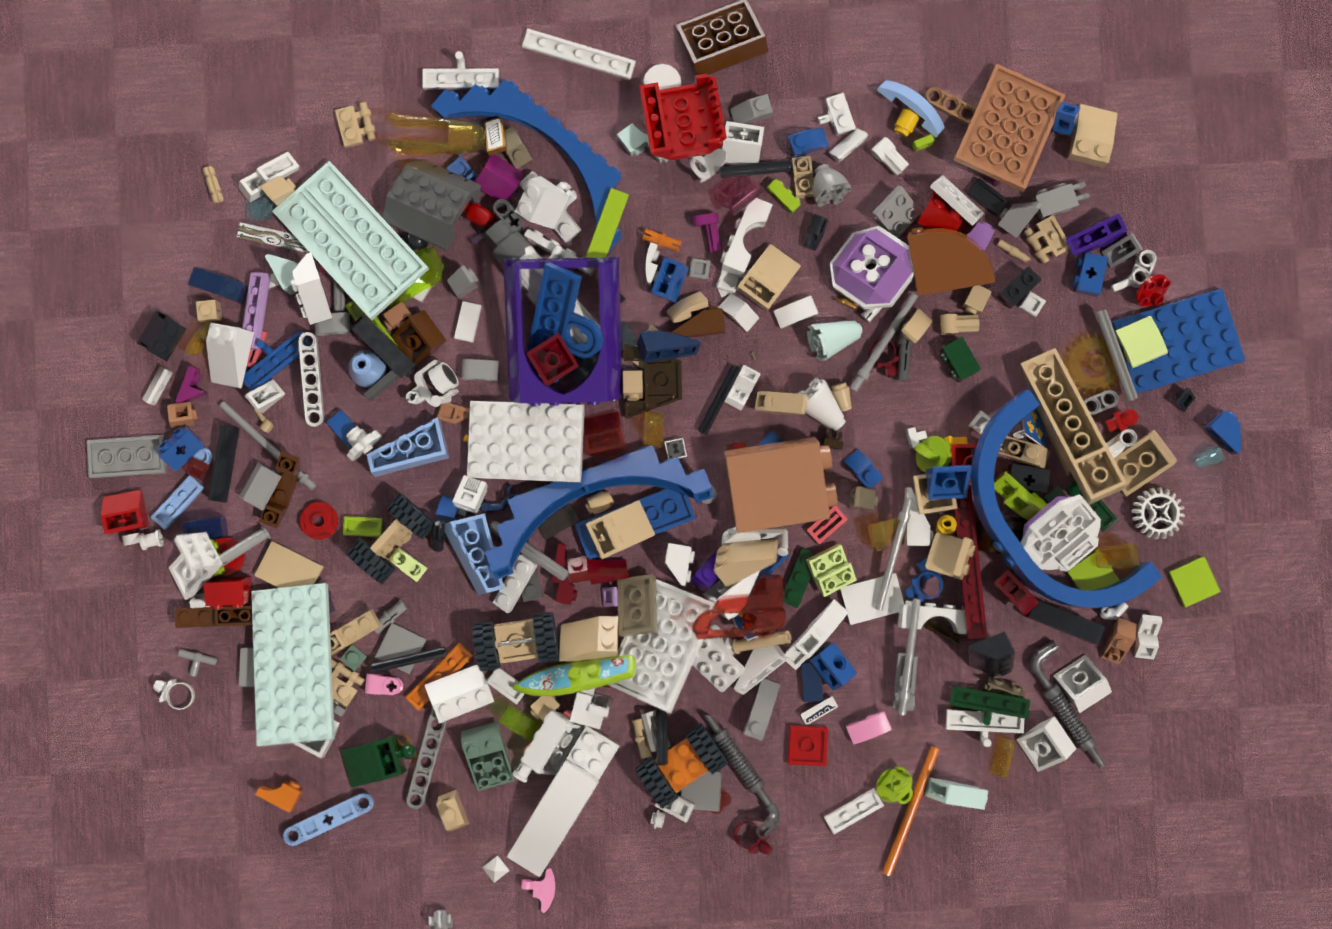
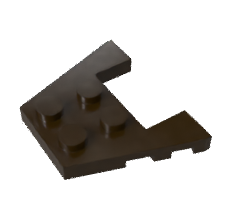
M626 343L623 344L624 361H643L638 347ZM672 358L644 362L645 400L625 401V419L682 399L681 360Z

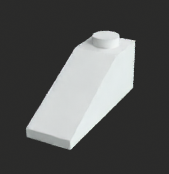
M907 487L905 488V498H911L913 502L909 513L911 515L910 520L907 522L904 531V546H930V542H933V530H930V525L925 515H919L916 496L912 488Z
M779 645L758 648L752 651L744 667L745 671L739 677L734 687L736 692L743 695L788 660Z

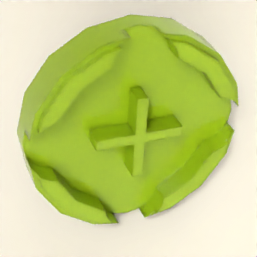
M930 436L917 444L915 447L916 462L922 471L926 472L927 469L932 467H947L949 465L952 453H950L951 446L947 440L939 436Z
M896 766L892 770H886L876 783V794L884 802L892 803L897 801L900 804L908 803L913 794L911 774L904 767Z

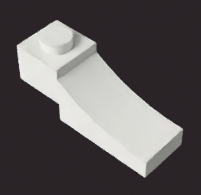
M286 152L256 168L255 173L240 180L239 189L247 200L252 202L266 194L260 186L280 176L286 178L299 170V165L290 153Z

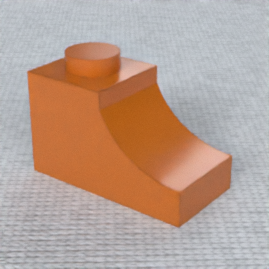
M290 780V782L286 781L278 788L261 786L255 795L290 813L294 810L304 789L300 788L301 785L298 782Z

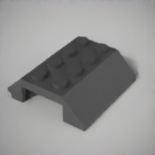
M415 160L405 165L387 194L383 219L388 225L447 251L456 237V233L453 230L454 225L470 199L473 203L478 201L481 196V184L472 180L467 181V178L456 173L451 174V171L440 166L435 167V164L426 160Z

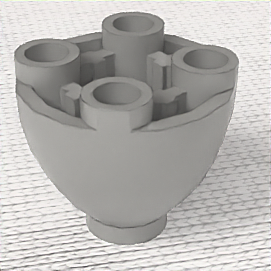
M828 164L820 165L815 169L813 194L818 207L829 203L835 205L841 203L844 200L843 197L852 190L845 176L829 168Z

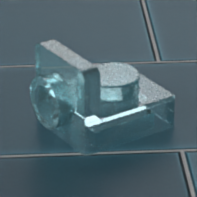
M268 198L252 202L247 201V220H272L274 204Z

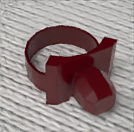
M890 341L889 344L894 352L891 361L886 364L875 363V369L885 368L883 371L888 378L896 375V368L892 364L896 363L900 358L895 356V346ZM871 346L869 347V350H868L869 358L871 357V354H870Z
M743 821L736 826L734 839L738 846L748 849L749 853L757 854L760 851L765 855H769L772 852V846L766 842L769 834L765 839L758 836L757 842L750 847H743L739 843L737 838L739 828L743 824L753 822Z

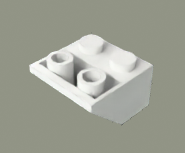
M726 121L727 139L723 141L722 150L727 152L725 165L736 166L759 163L764 127Z
M668 543L665 563L679 583L685 586L686 582H690L691 571L688 570V565L693 563L695 552L691 551L692 547Z

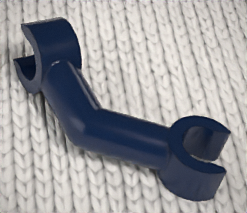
M512 485L507 488V494L500 503H482L480 511L504 510L509 504L508 500L515 496L509 492Z

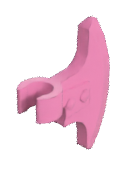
M551 868L546 869L543 880L532 881L522 879L521 883L522 889L533 890L532 897L538 898L541 901V911L543 913L550 907L555 894V878Z

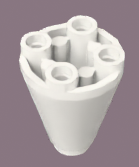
M815 378L810 382V387L805 392L802 390L798 393L808 395L805 413L826 427L836 431L844 425L846 420L827 382L823 379Z

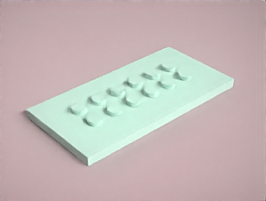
M330 161L272 211L371 320L429 270L425 263Z

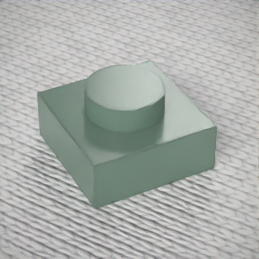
M352 644L340 660L353 671H356L368 656Z

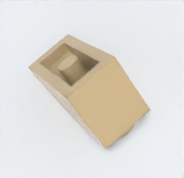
M282 176L260 186L277 206L295 191L294 188L296 187L289 178L285 180Z

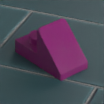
M188 366L175 402H191L208 394L194 388L200 382L201 370Z

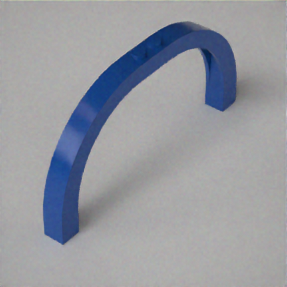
M1029 389L1021 391L1003 405L990 419L978 440L972 462L971 484L974 504L983 527L993 541L994 548L1002 553L1005 557V563L1030 588L1049 600L1063 605L1080 608H1102L1118 605L1139 596L1162 578V575L1152 562H1142L1118 582L1101 589L1087 591L1071 588L1046 575L1031 559L1005 522L999 510L994 490L996 458L1004 439L1011 429L1040 405Z

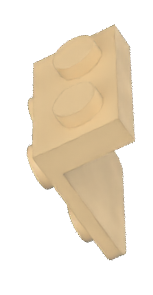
M939 532L936 533L925 565L926 568L962 580L969 570L970 564H967L969 557H972L975 551L972 539L964 537L963 540Z

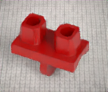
M1128 409L1124 412L1118 411L1114 413L1115 417L1105 422L1110 432L1119 428L1121 431L1129 429V426L1136 424L1139 417L1135 410Z

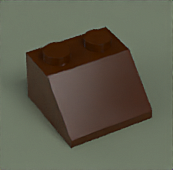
M425 310L409 317L391 336L398 347L415 363V366L435 353L447 341Z

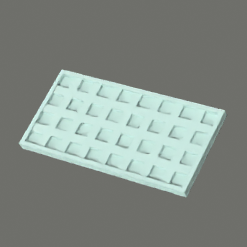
M321 583L251 591L257 746L335 739L328 584Z

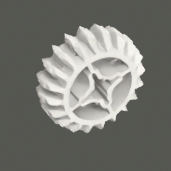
M1161 487L1157 488V490L1150 488L1149 492L1143 491V496H1137L1139 502L1133 503L1137 509L1131 510V513H1136L1137 517L1132 518L1133 521L1138 520L1135 527L1139 528L1142 526L1140 533L1144 534L1147 531L1146 537L1148 538L1152 535L1154 539H1159V537L1165 539L1167 534L1173 536V530H1179L1176 524H1183L1179 517H1185V514L1180 513L1184 506H1178L1181 499L1174 500L1176 494H1170L1169 489H1165L1163 492ZM1155 497L1165 500L1158 506L1149 502ZM1169 507L1171 508L1172 512L1171 518L1168 516L1167 513ZM1145 509H1146V510L1148 511V513H1149V517L1147 518V520L1145 519V516H1144V510H1145ZM1155 510H1160V517H1156L1157 512ZM1157 521L1167 525L1162 529L1151 527Z

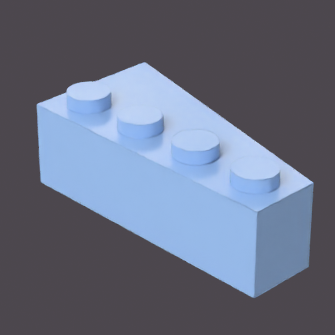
M437 417L407 435L404 434L399 439L368 453L367 458L371 473L377 477L448 459L449 454L439 418Z
M485 513L446 523L444 531L477 594L482 595L504 589L502 578L495 579L485 552L493 548Z

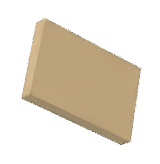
M271 541L254 576L278 588L316 584L324 566Z

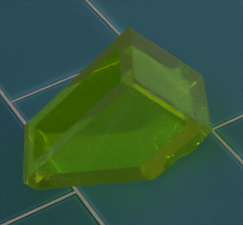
M513 704L508 706L498 721L513 732L533 741L535 733L543 725Z

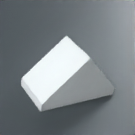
M732 293L718 307L722 308L723 312L746 332L759 319L758 315L746 302Z
M271 380L247 393L245 397L257 411L264 413L280 400L285 393L274 380Z

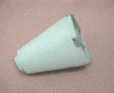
M855 320L819 323L808 326L810 331L807 332V338L811 351H816L818 354L815 358L821 362L858 340L863 331L860 323H857Z

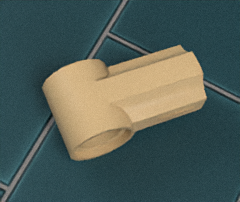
M940 315L941 335L979 331L978 315Z

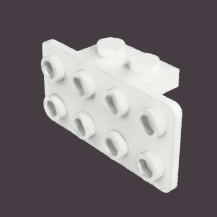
M711 622L692 665L720 692H724L743 674L745 668L733 657L735 653L732 646L733 640L728 638L717 625Z

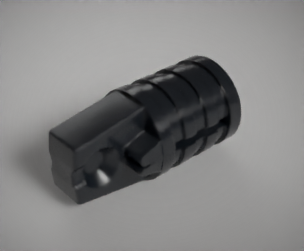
M816 214L812 215L806 232L805 248L816 251L823 238L829 219Z

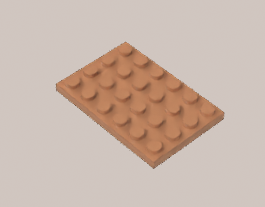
M996 64L954 157V161L1024 192L1054 124L1056 112L1065 98V94Z

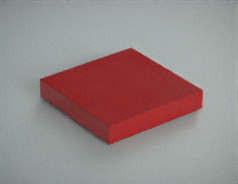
M789 725L788 765L827 766L828 727Z

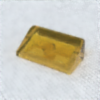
M998 736L990 769L992 775L1004 779L1008 778L1016 744L1014 740Z

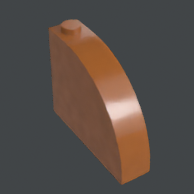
M922 227L914 228L908 233L907 237L918 296L995 283V273L988 255L976 241L967 235L951 229L932 228L923 230Z

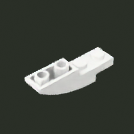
M833 599L811 622L807 630L784 652L788 659L786 662L796 670L826 641L848 614V611Z

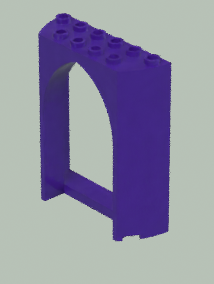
M619 257L503 259L509 399L517 403H530V406H540L541 403L558 406L560 403L567 402L568 404L588 402V405H598L599 402L619 400V397L623 394ZM548 262L561 268H599L600 329L603 336V344L591 373L580 384L567 391L544 384L541 377L533 369L526 354L524 344L521 269H544L545 264Z

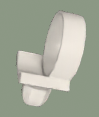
M177 679L168 681V683L157 680L153 685L155 691L162 693L159 702L167 700L168 704L174 709H185L194 702L195 691L188 683H178ZM177 684L186 685L192 693L191 702L184 708L176 707L170 701L169 692Z

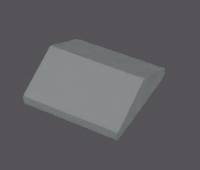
M257 463L240 497L260 510H264L282 476Z

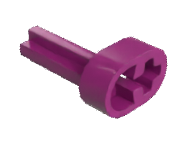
M718 213L692 217L693 227L706 226L710 253L720 252L721 246L717 223H719Z

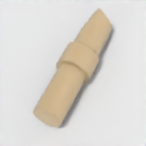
M1002 239L998 242L997 246L1007 251L1011 256L1023 262L1031 260L1030 257L1021 252L1017 247L1011 246Z

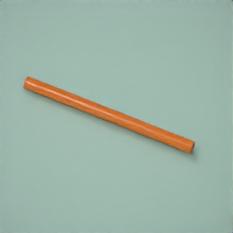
M931 746L912 798L909 801L882 873L891 876L940 751L939 748Z

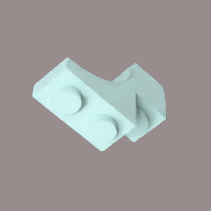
M633 123L617 134L618 140L630 156L634 154L636 156L645 150V146L650 150L648 135L641 132ZM654 156L659 163L669 161L668 159Z

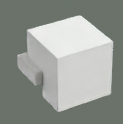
M595 688L577 692L570 722L600 729L603 718L608 716L613 698L594 693Z

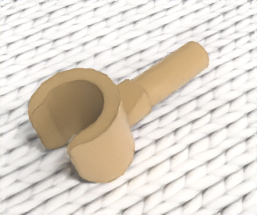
M254 408L255 413L262 421L259 427L269 433L273 428V423Z

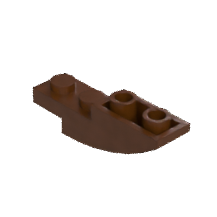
M252 605L241 608L224 606L222 609H212L211 607L175 609V628L253 625Z

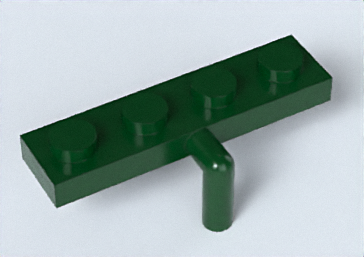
M953 686L950 705L985 711L983 724L988 726L991 724L992 713L1028 719L1031 700Z

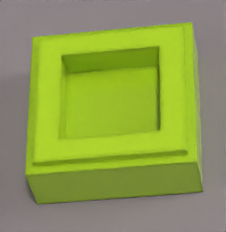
M932 134L914 141L912 144L914 152L931 146L934 142Z

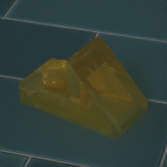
M645 412L644 446L663 447L664 413Z

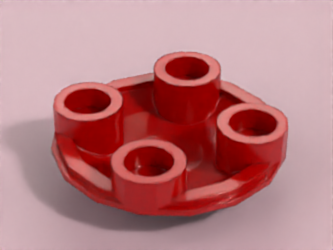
M1162 274L1153 275L1146 279L1137 291V303L1141 307L1153 304L1160 305L1164 301V295L1171 285V281Z

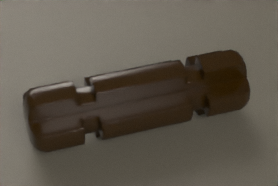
M929 619L925 625L926 629L934 631L935 634L950 640L955 645H958L962 637L953 633V631L941 624H937L932 619Z

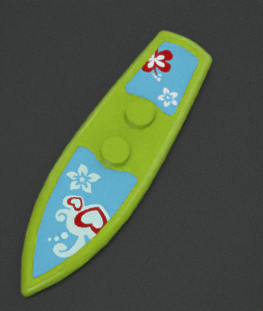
M633 655L557 664L527 676L512 688L515 691L532 696L572 694L633 678L636 672V661Z

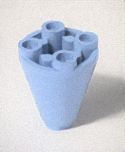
M362 350L356 353L350 360L349 375L359 386L365 388L372 387L387 373V364L373 350Z

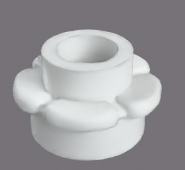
M660 810L652 814L651 824L654 825V829L656 827H663L665 813L660 812Z

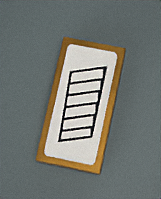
M498 117L485 121V139L489 156L506 151L507 143L503 118Z

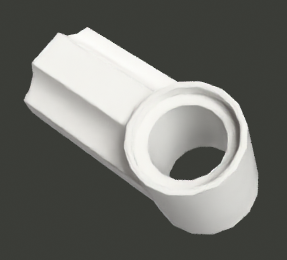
M886 137L870 150L872 155L879 162H883L896 176L909 165L896 151L894 144Z
M1126 429L1108 441L1106 445L1113 458L1134 445L1137 441V435L1133 430ZM1124 433L1129 434L1131 437L1129 444L1125 443L1122 439Z

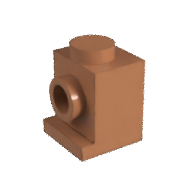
M400 302L383 314L386 318L384 323L389 330L393 328L399 329L409 317L413 316L403 302Z
M191 402L167 405L169 423L172 430L183 427L185 424L187 426L195 425L194 420L198 419L197 409L192 407Z

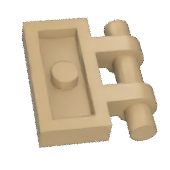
M366 102L359 104L361 110L359 112L355 111L354 106L335 110L345 148L363 144L362 136L367 135L368 141L376 139L374 134L376 132L375 126L372 125L370 118L371 111L368 109ZM359 119H363L365 125L364 128L360 129L358 122Z
M1054 215L1035 225L1039 232L1034 234L1031 228L1024 231L1027 236V242L1031 243L1036 251L1037 259L1040 258L1043 264L1050 261L1046 255L1047 253L1051 252L1055 258L1070 250L1066 236ZM1041 237L1047 245L1044 249L1038 241Z
M332 659L331 665L332 669H334L332 673L333 700L347 708L357 694V690L352 687L353 684L357 683L362 686L365 679L361 678L359 673L345 668L343 663H337ZM339 674L349 679L347 683L337 678Z

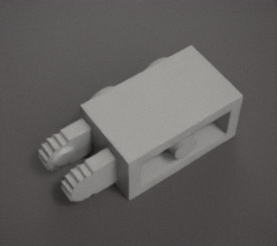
M1085 182L1075 185L1061 183L1054 186V190L1048 191L1043 189L1036 192L1032 201L1042 202L1040 209L1036 212L1038 219L1043 220L1052 215L1055 216L1078 207L1079 201L1090 197L1089 193L1079 196L1075 194V190H1080L1086 186Z

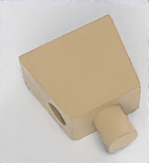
M457 789L438 796L436 805L446 831H453L470 824Z

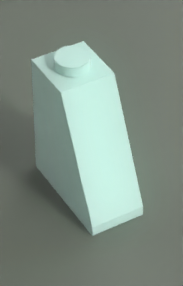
M929 777L925 796L945 804L985 810L988 800V790L976 786Z

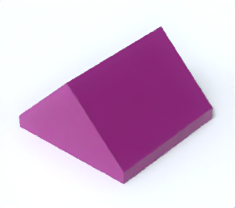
M493 154L488 158L475 182L481 184L480 191L496 201L503 199L508 202L518 188L524 173Z

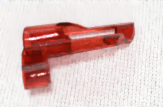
M779 574L762 575L758 586H756V595L717 600L712 610L703 612L694 621L692 631L696 638L764 636L780 631L786 622V611L783 608L784 590L782 577ZM743 613L742 623L744 628L710 629L712 620L719 614Z

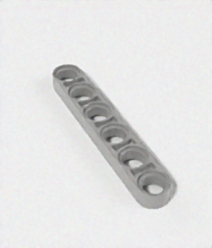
M433 707L407 796V804L412 809L420 808L425 802L447 721L442 722L440 730L432 728V721L437 719ZM429 738L437 741L436 748L430 749L427 747L426 742ZM423 757L431 759L432 764L430 767L425 768L422 766L421 760ZM418 776L426 778L425 786H418L416 784ZM416 794L421 797L419 805L411 803L412 795Z

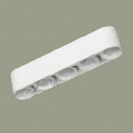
M306 332L300 335L298 341L304 411L307 424L315 427L324 420L317 336L311 332ZM307 335L313 338L311 346H306L303 343V339ZM307 355H312L315 358V362L311 366L305 363ZM309 374L316 376L317 380L313 385L309 384L306 380ZM310 393H315L318 396L317 403L309 402L308 396ZM312 412L319 414V422L314 423L310 420Z

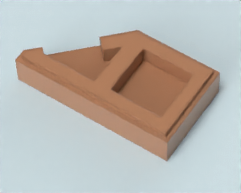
M452 403L441 404L437 417L439 420L456 425L470 417V409Z

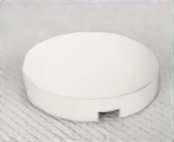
M659 64L650 68L645 74L643 81L644 84L658 82L659 90L681 86V78L677 70L666 64Z

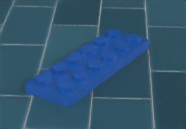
M665 489L639 499L655 535L696 519L688 496L682 493ZM624 506L575 524L588 559L596 558L600 554L586 524Z

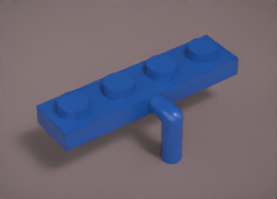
M301 330L274 351L267 343L263 341L257 342V347L262 349L267 356L244 375L243 382L250 391L267 383L300 356L298 341L300 335L303 334ZM305 336L303 343L306 346H311L312 343Z

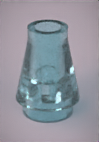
M1212 446L1200 456L1194 458L1198 469L1221 464V461L1225 460V456L1219 446Z

